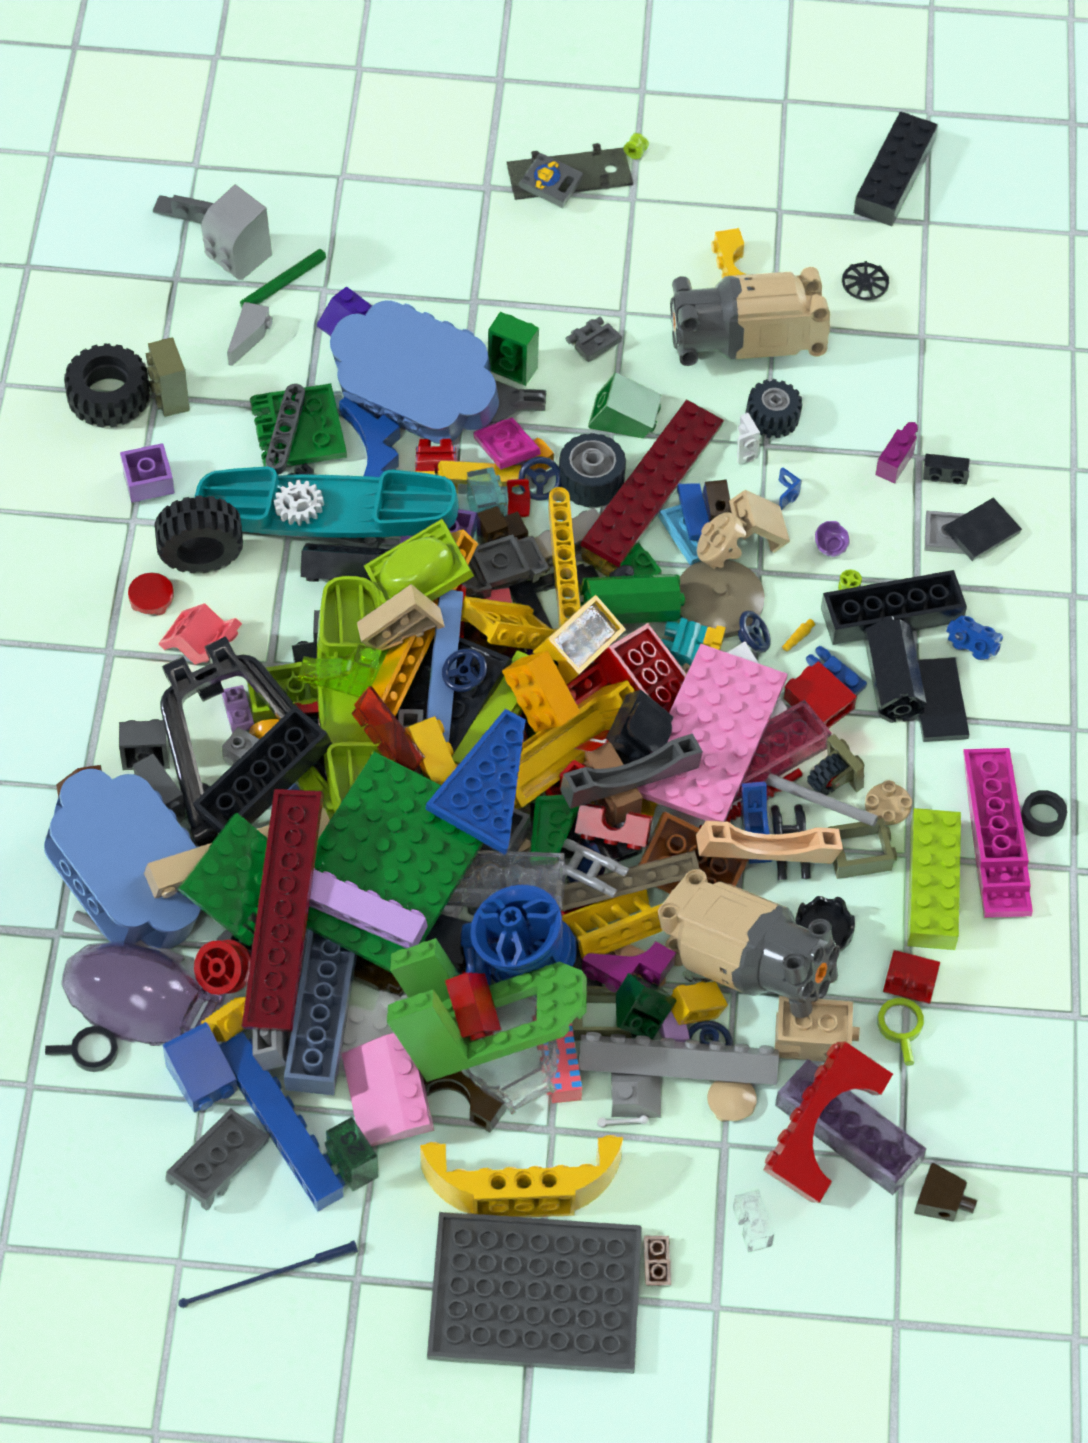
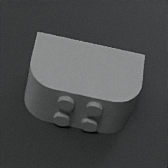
M234 184L207 210L201 223L206 256L236 279L243 280L272 256L267 207L237 184Z

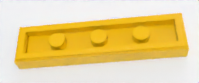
M440 461L438 464L440 476L447 477L453 484L506 487L507 480L518 479L520 469L523 466L512 465L500 470L495 463Z

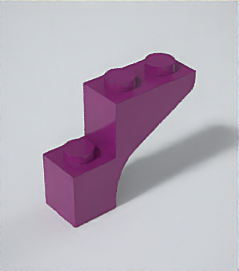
M655 941L647 951L636 956L589 953L582 960V971L586 977L601 982L612 992L618 991L628 973L635 976L639 974L644 980L659 986L675 965L676 952Z

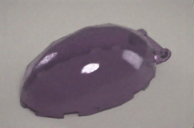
M124 941L87 944L69 957L63 967L61 985L70 1005L76 1008L91 1025L105 1027L116 1038L132 1043L137 1041L149 1044L150 1046H161V1044L193 1029L191 1025L204 1002L207 1001L208 1003L195 1027L201 1025L202 1020L212 1015L217 1005H221L223 1001L220 995L205 991L197 982L196 977L181 962L159 950Z

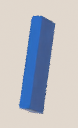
M700 483L678 484L677 492L689 540H699L703 526L709 522Z

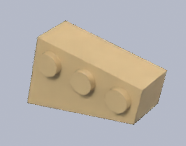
M411 584L357 622L361 642L375 653L403 643V639L413 635L420 637L424 635V631L437 627V629L445 627L440 607Z

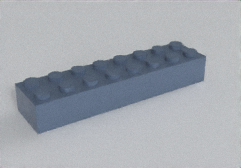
M311 930L308 932L293 1030L291 1032L284 1073L285 1090L335 1096L357 955Z

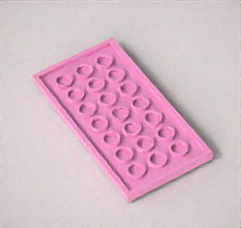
M700 644L669 712L674 718L671 722L672 733L668 739L669 742L693 733L703 751L699 768L637 787L642 797L705 821L725 822L785 685L788 674Z

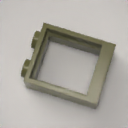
M884 818L878 819L874 827L863 822L828 827L839 829L841 839L878 834L884 853L881 856L847 861L843 848L833 862L837 879L892 871L894 861H897V852L895 847H891V831L889 827L885 826Z
M587 986V1003H616V992L608 990L605 986ZM583 1016L580 1019L575 1018L572 1022L574 1041H581V1035H586L588 1032H597L601 1036L611 1037L612 1034H622L626 1038L632 1037V1033L618 1027H583Z

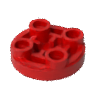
M150 572L137 576L128 588L131 608L144 614L163 615L174 598L171 581L159 573Z

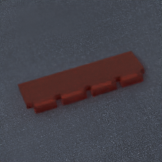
M368 686L354 704L356 709L352 712V716L361 727L365 726L363 730L373 744L379 743L377 749L382 756L415 771L424 760V754L372 686Z

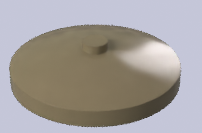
M727 559L724 562L723 568L716 567L714 570L700 561L691 565L680 575V593H684L685 605L680 606V619L685 618L688 621H694L700 625L715 629L717 625L726 627L724 638L738 636V630L740 629L739 619L744 611H753L761 617L765 601L763 586L755 573L741 563ZM748 617L746 625H752L753 619Z

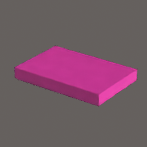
M513 417L473 432L474 439L500 470L541 455L540 448Z

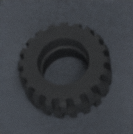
M104 343L103 346H98V344L92 345L91 349L87 350L85 348L80 351L79 356L76 354L65 369L64 384L67 403H69V408L75 413L76 417L82 421L85 419L87 424L92 426L97 424V427L105 428V426L117 427V424L122 423L124 425L129 423L131 418L134 420L139 416V412H143L146 408V403L150 398L147 367L138 354H134V351L129 348L124 349L119 344L111 346L110 343ZM103 379H116L125 383L119 389L111 392H98L90 388L94 383Z
M202 495L195 496V498L185 497L181 501L176 500L170 506L164 507L156 518L154 527L157 554L170 568H176L180 572L189 571V573L196 574V572L208 573L210 570H220L222 566L226 567L232 561H235L243 549L240 514L232 504L227 503L221 498L215 499L213 496L202 497Z

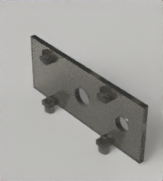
M593 143L592 151L549 156L583 173V179L574 193L633 186L628 159L623 147L601 150L600 143ZM538 150L530 152V159L506 161L514 200L538 197L519 186V182L523 179V176L535 159H537L540 153ZM613 166L616 168V171L607 172L605 168ZM567 178L559 189V191L565 193L570 186L566 184Z

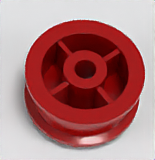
M235 940L210 941L203 945L196 954L194 960L196 980L205 991L211 994L236 993L242 990L248 983L251 956L248 950Z

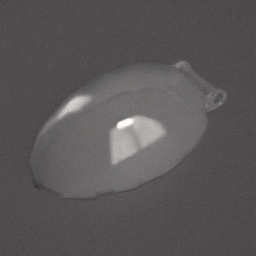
M534 996L495 1008L502 1031L537 1020V998ZM556 1039L465 1070L475 1085L486 1095L498 1102L505 1103L511 1115L517 1113V1109L530 1102L537 1101L541 1096L550 1091L551 1093L557 1091L553 1081L558 1070L560 1058L558 1040Z

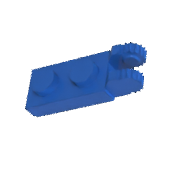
M818 646L815 649L817 656L825 662L823 666L856 696L867 687V682L835 656H832L827 649L822 646ZM809 654L805 658L806 662L811 666L818 661L821 663L813 654Z

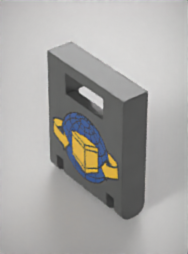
M539 153L537 159H535L523 176V179L519 182V186L563 209L582 181L583 173L543 153ZM567 178L566 184L570 186L567 189V191L563 193L559 191V189Z

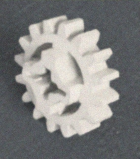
M297 480L296 485L288 482V488L282 486V493H276V500H274L276 513L278 516L281 515L282 521L288 519L290 525L294 521H297L298 526H301L302 521L309 524V518L317 519V513H322L324 502L321 490H317L315 484L310 487L309 481L301 484L300 480Z

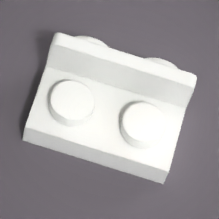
M749 413L740 415V425H738L737 463L739 465L750 463L757 459L759 455L760 432Z

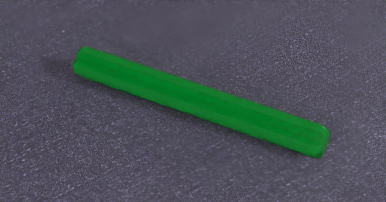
M322 249L314 251L239 302L241 309L244 302L258 305L324 261L326 253Z

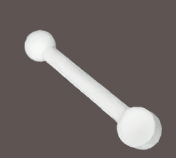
M642 1115L640 1118L611 1120L600 1117L597 1119V1126L604 1128L606 1125L627 1123L646 1125L649 1122V1118L646 1115Z

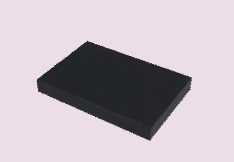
M993 497L948 523L944 530L973 562L1020 534L1022 528Z

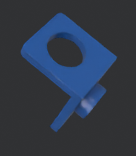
M784 467L780 469L778 481L788 489L780 496L779 506L781 510L789 503L796 501L800 494L802 482L801 479ZM785 476H788L792 480L793 484H790L785 479Z

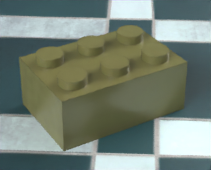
M170 337L148 343L149 352L145 353L148 363L149 386L151 392L156 395L155 403L157 409H162L164 417L190 411L186 371L174 338Z

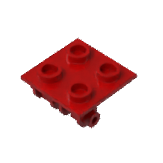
M893 950L883 992L930 1004L941 962Z

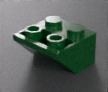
M628 973L616 992V1026L636 1036L650 1037V1040H653L677 1000L662 987Z

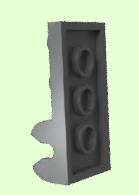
M230 1108L166 1171L165 1180L170 1185L175 1184L198 1200L201 1203V1207L208 1211L214 1202L215 1195L218 1193L223 1196L226 1193L230 1180L269 1141L270 1135Z

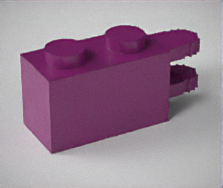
M907 422L902 430L897 429L878 458L876 476L894 484L896 483L915 451L916 432L918 431V425L915 422Z

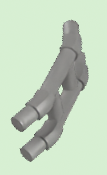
M566 839L563 844V848L574 852L568 865L559 860H556V862H545L546 865L555 871L568 875L611 898H614L617 889L596 878L601 867L604 866L623 877L629 871L627 867L607 856L605 857L570 839ZM583 857L594 861L587 874L577 870Z

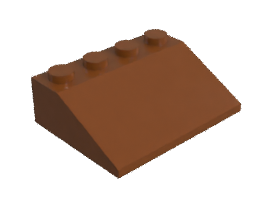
M662 812L639 865L695 851L699 869L705 872L708 883L724 882L736 887L749 859L699 856L696 834L700 828L668 812ZM680 881L660 885L657 888L670 894Z

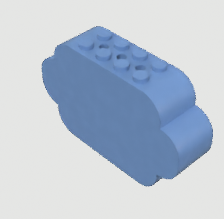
M392 300L380 301L369 309L366 316L351 314L341 319L330 337V348L338 369L337 377L343 396L351 401H355L363 410L372 413L376 418H380L384 414L389 419L396 421L401 429L421 438L429 439L436 444H440L442 439L450 438L454 441L459 437L463 429L479 430L486 427L492 421L498 409L499 397L496 382L491 374L488 351L484 342L474 336L471 331L455 328L452 323L443 320V322L439 321L428 312L421 313L416 311L410 304L404 303L403 305Z
M85 769L69 777L61 787L54 809V816L45 838L44 852L47 859L96 926L110 942L122 946L132 945L142 940L145 944L154 948L171 949L189 937L201 908L180 891L169 898H163L162 896L155 899L144 875L148 863L198 848L192 842L189 832L177 822L175 813L165 806L160 793L156 790L154 791L150 784L140 776L123 774L112 779L103 771Z

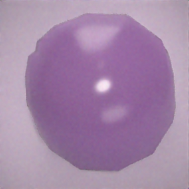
M825 521L818 526L815 532V542L819 551L828 557L840 556L846 552L850 544L848 531L838 521Z

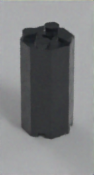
M893 616L884 617L882 621L864 630V642L878 715L890 723L897 722L896 718H902L903 722H907L924 714V706H926L911 625L900 619L896 620Z

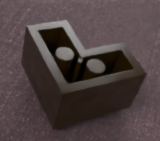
M498 506L477 513L476 539L479 545L512 534L518 540L529 537V531L518 512L503 517Z

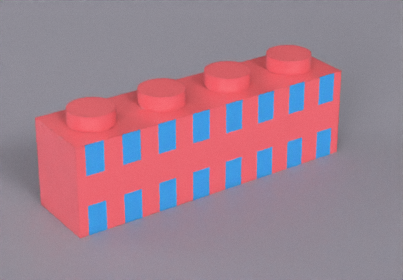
M534 1014L535 1021L537 1020V1014ZM572 1023L569 1025V1032L564 1037L539 1045V1050H544L545 1058H541L542 1071L548 1074V1080H545L546 1095H551L552 1104L582 1100V1084Z

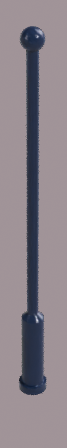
M352 1240L350 1243L317 1253L313 1258L189 1299L181 1298L178 1301V1305L181 1308H186L190 1303L314 1262L319 1264L353 1252L357 1253L358 1249L355 1241Z

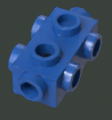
M961 615L955 621L952 620L946 630L949 633L948 640L953 642L952 646L958 650L967 649L973 652L972 656L978 660H988L991 656H996L1001 647L999 642L1003 640L1001 633L995 632L992 627L983 626L975 622L969 616Z

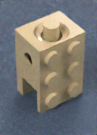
M779 996L775 1028V1049H778L779 1058L825 1062L828 1058L827 1051L832 1044L846 1041L852 1045V1041L859 1042L860 1027L852 1026L853 1001L818 999L812 1002L813 1011L809 1016L797 1018L791 1013L789 999Z

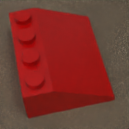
M649 623L607 647L594 660V663H600L611 685L628 681L634 692L641 689L668 713L687 675Z

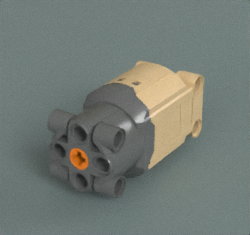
M806 267L801 271L800 275L787 271L725 276L715 287L692 289L690 279L685 276H679L672 281L673 296L670 299V319L673 347L677 349L680 363L684 366L696 364L699 359L698 352L719 350L720 353L730 360L797 355L801 350H808L810 355L819 357L827 352L828 336L830 333V311L826 298L822 296V281L819 271L815 267Z
M702 870L689 871L658 909L661 928L666 934L671 935L667 939L665 947L676 952L674 966L684 965L689 971L751 996H757L768 991L782 995L789 999L791 1013L797 1018L809 1016L813 1011L812 1002L824 998L828 992L829 985L838 978L837 960L840 954V947L833 940L831 925L827 920H814L810 923L809 929L796 924L793 914L788 907L724 882L708 883L706 874Z

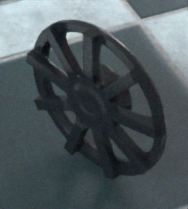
M868 261L850 264L842 274L844 290L850 296L864 301L880 298L889 287V276L882 269V266L867 263ZM864 267V273H861L857 268ZM867 267L873 268L875 270H873L871 273H868ZM853 270L858 276L849 275L848 273ZM878 272L883 275L881 277H873ZM845 279L856 280V282L846 285ZM876 281H885V287L876 283ZM855 286L859 288L856 295L850 292L849 289ZM873 286L882 292L875 296L872 290ZM862 291H868L870 297H861Z

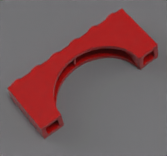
M846 1041L836 1042L831 1045L827 1051V1060L824 1065L822 1064L818 1067L814 1074L816 1079L812 1086L807 1087L804 1091L801 1105L791 1113L789 1118L791 1120L787 1129L781 1131L777 1138L779 1143L774 1151L769 1152L764 1161L766 1165L763 1171L811 1203H820L832 1183L820 1169L814 1154L813 1136L820 1114L831 1100L849 1090H861L872 1096L882 1095L893 1076L892 1072Z

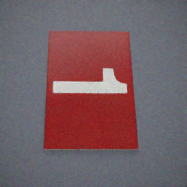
M609 730L602 731L574 749L588 752L595 751L609 742L605 739Z

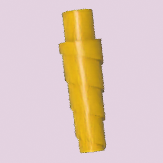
M808 619L805 623H801L782 646V649L786 652L789 651L811 632V629L816 625L812 619Z

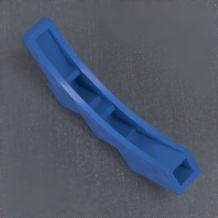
M346 397L342 398L339 401L340 416L354 428L366 449L367 466L363 476L380 477L387 470H396L399 467V454L392 446L400 440L399 424L384 414L377 420L372 413L363 410L355 401H351Z

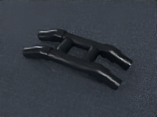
M801 804L794 806L796 825H782V815L779 806H771L774 834H790L807 830L806 816ZM776 861L778 880H787V861ZM800 862L801 879L803 880L811 879L810 862Z

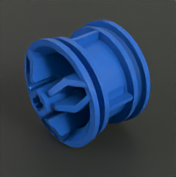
M514 885L503 888L489 896L480 905L473 917L471 941L478 955L488 963L490 976L495 983L557 962H562L572 967L574 965L577 954L575 937L569 926L562 920L561 911L555 899L539 887Z

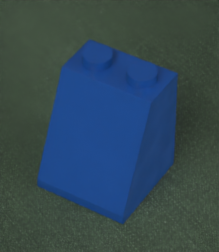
M207 1022L162 1045L166 1068L194 1113L210 1108L214 1102L220 1099H227L238 1090L237 1079Z

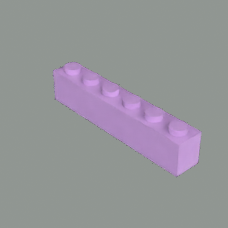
M314 868L309 906L404 948L419 944L427 929L426 918L421 912L414 909L411 911L404 909L400 903L394 900H389L388 902L381 899L373 891L367 890L365 892L358 889V886L350 881H345L344 883L337 880L333 874L327 871L321 873Z

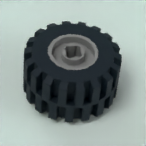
M767 379L763 380L762 384L758 382L755 384V388L752 387L750 390L745 413H749L761 436L766 434V438H771V436L780 438L781 434H783L785 437L789 435V431L793 432L798 426L803 405L802 396H799L800 392L798 389H793L794 386L792 384L788 385L784 380L779 382L777 379H772V381Z

